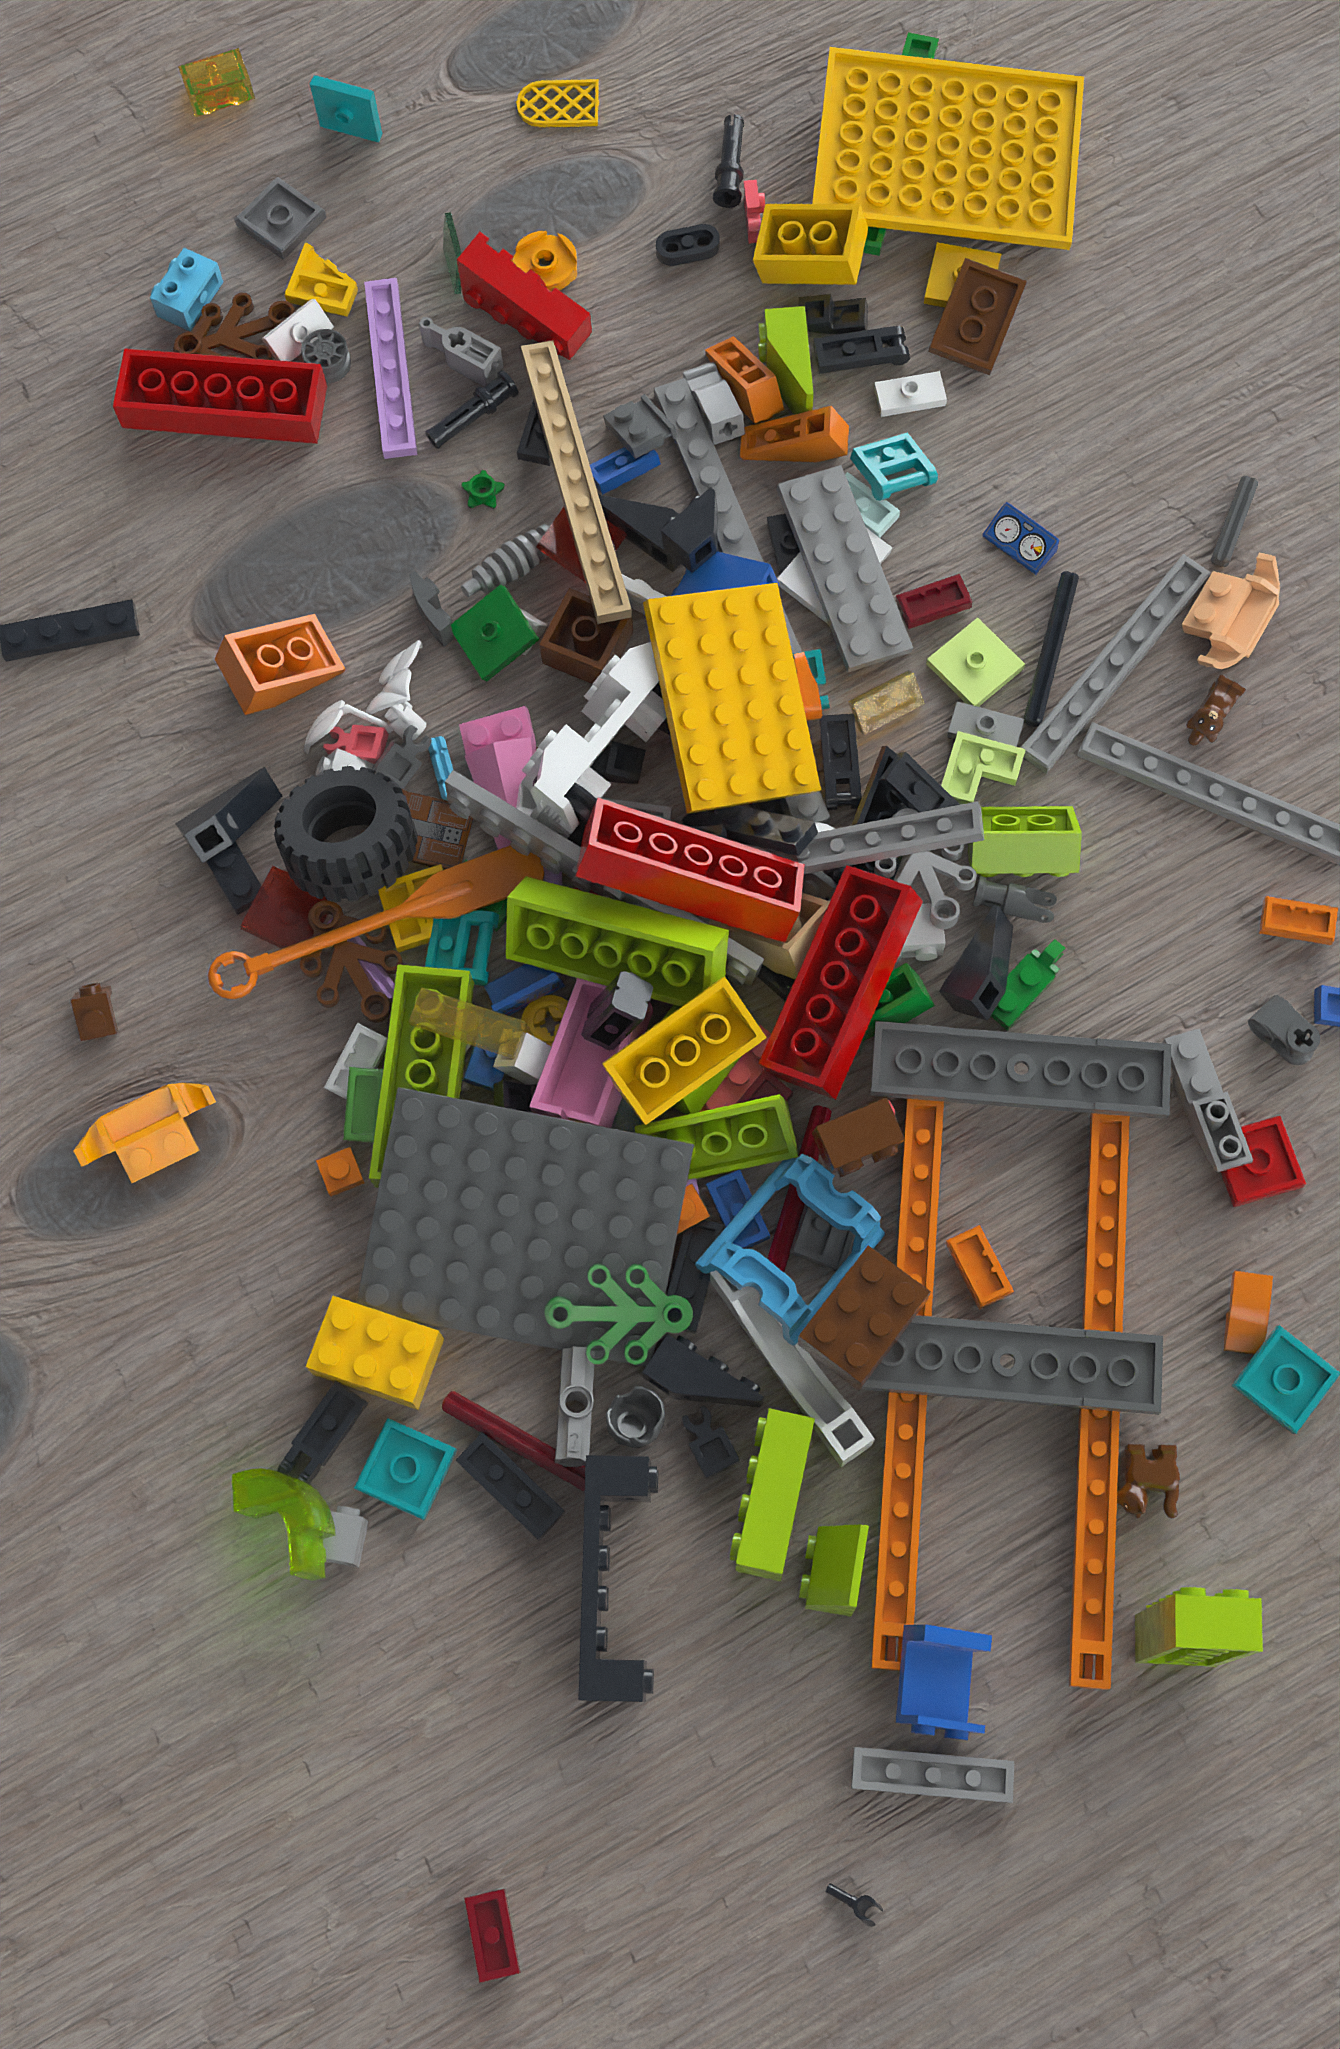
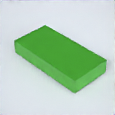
M349 1067L343 1140L374 1142L383 1069Z

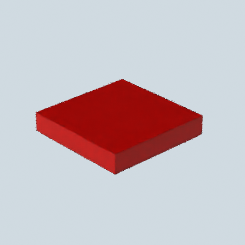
M1281 1116L1241 1126L1253 1162L1220 1171L1233 1207L1303 1188L1306 1185Z

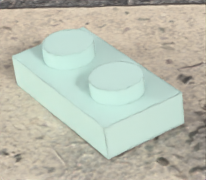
M847 472L845 476L866 528L880 538L899 518L900 510L885 499L881 501L876 500L868 486Z

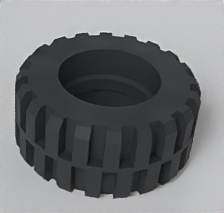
M344 766L342 770L334 771L333 768L323 771V775L318 777L312 775L305 779L304 785L301 787L297 785L290 792V798L284 799L278 809L279 813H277L274 822L275 841L290 878L294 880L295 885L313 897L323 899L325 896L331 902H340L341 899H348L349 902L359 901L361 896L369 895V897L379 894L378 890L384 886L387 889L396 882L395 877L397 875L402 876L408 869V862L413 860L416 853L415 846L418 842L417 832L406 796L403 795L400 786L383 773L377 772L375 774L374 770L365 767L355 770L353 766ZM357 825L369 826L364 832L352 839L336 843L324 842L331 834L340 829Z

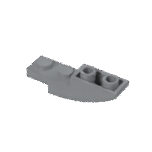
M1200 1029L1165 1038L1162 1043L1171 1044V1068L1174 1073L1172 1081L1193 1132L1216 1173L1252 1163L1253 1158L1228 1091L1223 1093Z

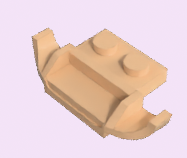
M1259 552L1254 574H1247L1244 579L1215 571L1211 573L1182 623L1184 633L1211 641L1212 647L1206 656L1200 655L1197 659L1200 665L1224 669L1235 665L1243 657L1249 658L1279 606L1280 583L1275 556Z

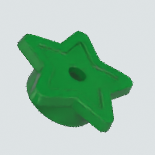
M482 470L480 474L473 476L470 481L462 482L461 486L469 494L467 503L469 508L484 504L494 509L497 506L496 495L504 489L505 484L494 481L487 474L486 470ZM485 489L486 492L481 493L480 490Z

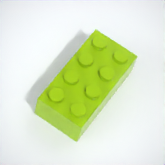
M771 1408L768 1410L767 1419L759 1417L754 1446L760 1447L759 1457L751 1455L746 1477V1484L752 1485L751 1494L742 1495L738 1514V1522L744 1523L742 1534L734 1533L730 1550V1560L736 1561L737 1572L781 1582L815 1418Z

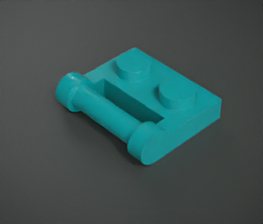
M908 432L853 448L850 456L851 461L870 484L872 494L878 501L890 498L892 493L921 484L925 487L936 484L938 480L936 468ZM915 468L917 471L891 480L885 478L887 475Z
M472 911L452 919L434 918L425 967L470 971L474 985H487L489 973L486 971L493 929L498 927L499 915L489 911ZM471 926H479L472 968H464Z

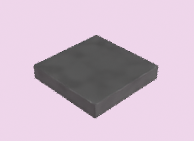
M277 177L234 220L237 227L284 260L326 218V213L320 206Z

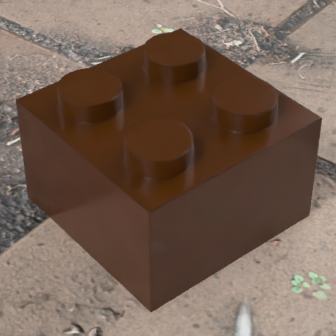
M569 588L539 644L542 664L593 684L614 655L621 658L633 634L632 616L631 618L597 624L590 596Z
M887 1097L816 1126L812 1132L813 1139L826 1169L832 1174L838 1172L840 1178L860 1170L864 1166L862 1161L872 1157L874 1163L894 1156L895 1153L899 1152L897 1146L905 1140Z

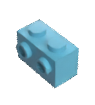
M183 248L178 257L170 262L168 271L161 282L157 283L152 289L150 299L157 317L191 331L202 315L201 310L203 306L211 302L223 284L218 263Z

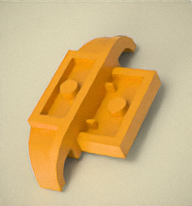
M194 1083L167 1084L99 1117L73 1151L81 1167L116 1151L131 1183H134L198 1152L200 1149L184 1117L216 1101L208 1085Z

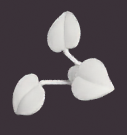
M420 640L416 641L407 649L397 654L387 664L379 678V683L386 685L383 691L371 701L366 713L350 705H344L345 702L343 700L334 703L323 711L314 721L307 734L304 751L308 754L310 746L328 734L338 723L341 716L347 713L354 714L377 726L383 727L388 733L394 730L402 739L406 728L413 725L418 730L413 735L412 740L414 741L426 728L427 723L412 710L413 706L408 702L410 701L409 683L412 673L407 668L413 662L418 650L423 648L422 642ZM390 707L385 714L388 722L371 716L378 711Z

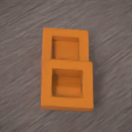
M1234 1271L1232 1273L1229 1311L1226 1313L1223 1351L1255 1355L1264 1343L1269 1320L1273 1276Z

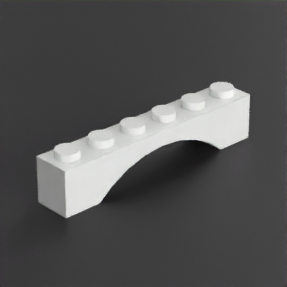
M717 1271L710 1272L711 1284L804 1416L815 1418L814 1430L840 1467H843L870 1448L875 1439L851 1405L825 1376L811 1355L799 1345L793 1346L784 1339L782 1324L758 1305L760 1302L759 1292L750 1286L739 1290Z

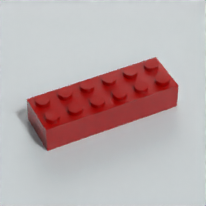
M124 349L113 409L121 427L127 429L318 444L327 384L321 364Z
M597 797L584 829L575 876L785 943L800 914L805 864Z
M846 865L758 1064L775 1078L836 1100L922 905V899L912 886Z

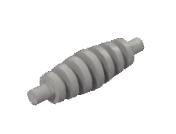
M560 521L552 527L543 524L538 526L536 531L530 530L524 536L519 535L513 538V542H505L502 544L501 549L498 548L492 553V558L487 557L482 561V567L478 565L472 570V579L461 585L463 593L467 597H470L479 590L489 593L494 590V586L498 587L500 584L504 586L506 581L512 582L517 580L518 576L523 577L529 573V568H535L539 564V560H544L549 555V551L553 552L558 548V539L569 532L567 524L564 521Z

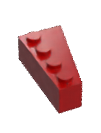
M479 231L457 258L463 299L475 309L480 308L489 313L498 323L508 324L515 328L528 340L533 339L539 343L553 340L557 355L571 360L592 333L590 312L556 287L552 291L548 290L540 275L532 269L525 273L512 262L513 255L503 248L498 253L487 244L489 238Z

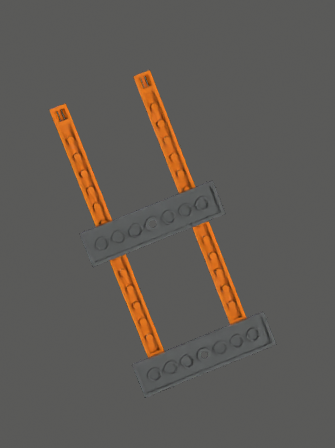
M879 1021L875 1023L870 1096L906 1098L896 1266L931 1292L925 1305L861 1388V1390L888 1392L871 1669L900 1671L904 1625H914L927 1395L1079 1408L1069 1687L1111 1689L1120 1412L1159 1415L1161 1413L1163 1336L1123 1333L1130 1116L1167 1119L1169 1117L1171 1044ZM1017 1063H1023L1028 1067V1072L1024 1075L1017 1074L1014 1066ZM944 1102L1091 1113L1082 1329L932 1317ZM1010 1355L1013 1357L1014 1366L1009 1369L1004 1368L1000 1364L1001 1356ZM887 1637H888V1641H887V1659H886V1661H885V1655H886V1639H887ZM896 1637H898L897 1662H895ZM1093 1655H1096L1095 1680L1092 1679Z

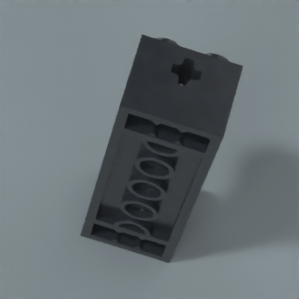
M586 1455L578 1700L646 1702V1694H653L654 1669H647V1661L600 1659V1652H607L608 1628L601 1626V1611H608L609 1587L602 1586V1571H610V1547L603 1545L604 1532L611 1531V1508H609V1505H604V1502H651V1493H658L659 1471L657 1466H651L649 1456Z

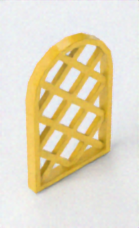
M599 79L542 80L532 82L525 86L518 94L516 101L518 115L525 123L535 127L598 126L600 103ZM580 86H589V87H588L587 89L583 90ZM545 87V88L542 89L541 91H539V90L537 89V88ZM558 87H566V88L562 91V90L559 89ZM551 88L558 93L552 100L544 95ZM573 88L580 93L574 100L567 95ZM594 88H595V99L588 94V93H590ZM532 90L536 95L528 101L524 96ZM563 97L569 104L560 109L555 103ZM584 97L591 102L585 109L577 104ZM541 98L547 104L539 110L533 104ZM522 101L525 105L520 108V104ZM552 107L558 113L550 119L544 113ZM572 107L580 112L573 119L566 114ZM594 107L595 118L588 113ZM528 108L536 113L531 118L523 113ZM583 116H585V117H586L587 119H589V120H580V119H581ZM541 117L544 121H539L537 119ZM560 117H564L566 120H558V119H559Z

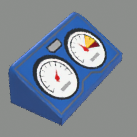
M1008 502L1000 508L983 533L985 539L1035 575L1053 557L1059 545V539Z

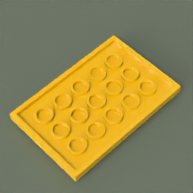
M778 583L652 598L644 601L643 607L687 813L793 797L820 791L821 786Z

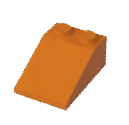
M315 614L225 635L215 657L217 665L245 715L276 707L345 671L344 665Z

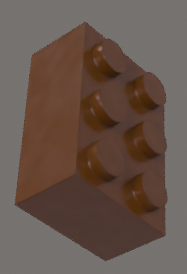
M868 1245L800 1333L797 1345L859 1391L925 1305L931 1291Z

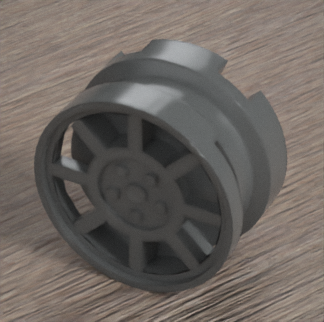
M319 329L310 333L304 339L301 347L304 363L321 364L326 383L337 382L347 375L351 367V358L346 340L339 332L332 329ZM318 337L317 340H315L314 342L310 343V341H311L313 338Z

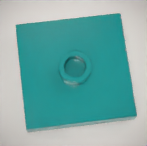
M313 75L310 88L320 127L379 143L383 133L374 91Z
M1278 1325L1273 1329L1231 1386L1292 1434H1297L1340 1376V1372Z
M387 1418L354 1489L425 1521L457 1449Z

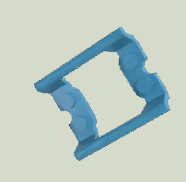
M804 1154L795 1159L782 1160L695 1263V1266L705 1274L717 1271L739 1290L747 1286L755 1288L760 1294L758 1305L782 1324L783 1337L793 1346L798 1343L800 1333L866 1247L869 1245L874 1249L885 1236V1232L880 1228V1219L882 1217L875 1208L853 1190L848 1193L836 1191L832 1184L835 1175L815 1159ZM789 1183L796 1187L798 1197L803 1203L829 1224L839 1230H849L856 1235L854 1237L852 1253L809 1305L797 1293L792 1279L762 1254L753 1249H743L738 1245L732 1244L771 1196Z

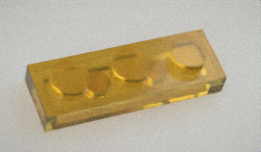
M422 987L409 1019V1023L412 1026L512 1059L515 1058L527 1026L525 1021Z

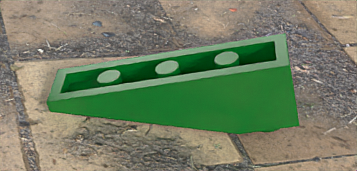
M907 962L892 971L862 1041L874 1037L876 1021L907 1023L935 1006L920 976Z

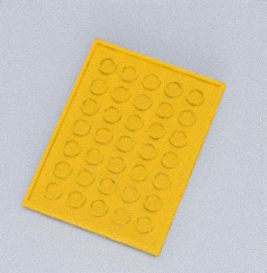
M830 47L812 204H860L868 227L1070 250L1073 236L1084 77Z

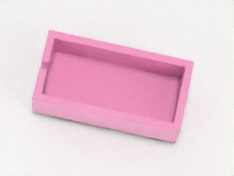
M577 978L530 1103L531 1111L536 1114L611 1128L622 1095L616 1089L602 1063L646 1032L653 1013L650 1001L647 1003L648 1008L645 1019L614 1050L609 1051L585 1040L581 1035L584 1023L588 1019L587 1013L590 1004L607 986Z

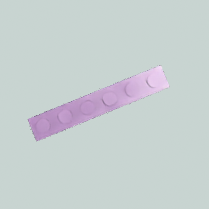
M397 278L367 281L364 284L384 459L417 455Z

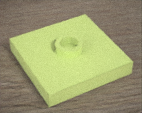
M976 618L932 654L926 663L966 704L977 707L1024 670L1025 663L979 618Z

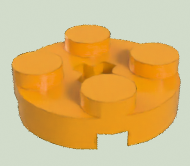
M537 231L528 234L518 242L512 262L525 273L532 269L540 275L548 290L552 291L555 287L558 290H562L576 279V249L573 243L564 235L557 233V236L547 235V231ZM542 258L546 261L553 260L549 266H540L539 260Z

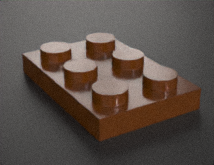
M965 258L928 352L990 375L1027 281Z

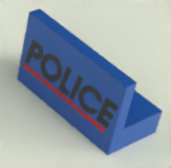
M524 964L488 983L484 988L493 1003L491 1005L493 1011L497 1015L506 1018L527 1007L531 1002L565 987V984L558 972Z

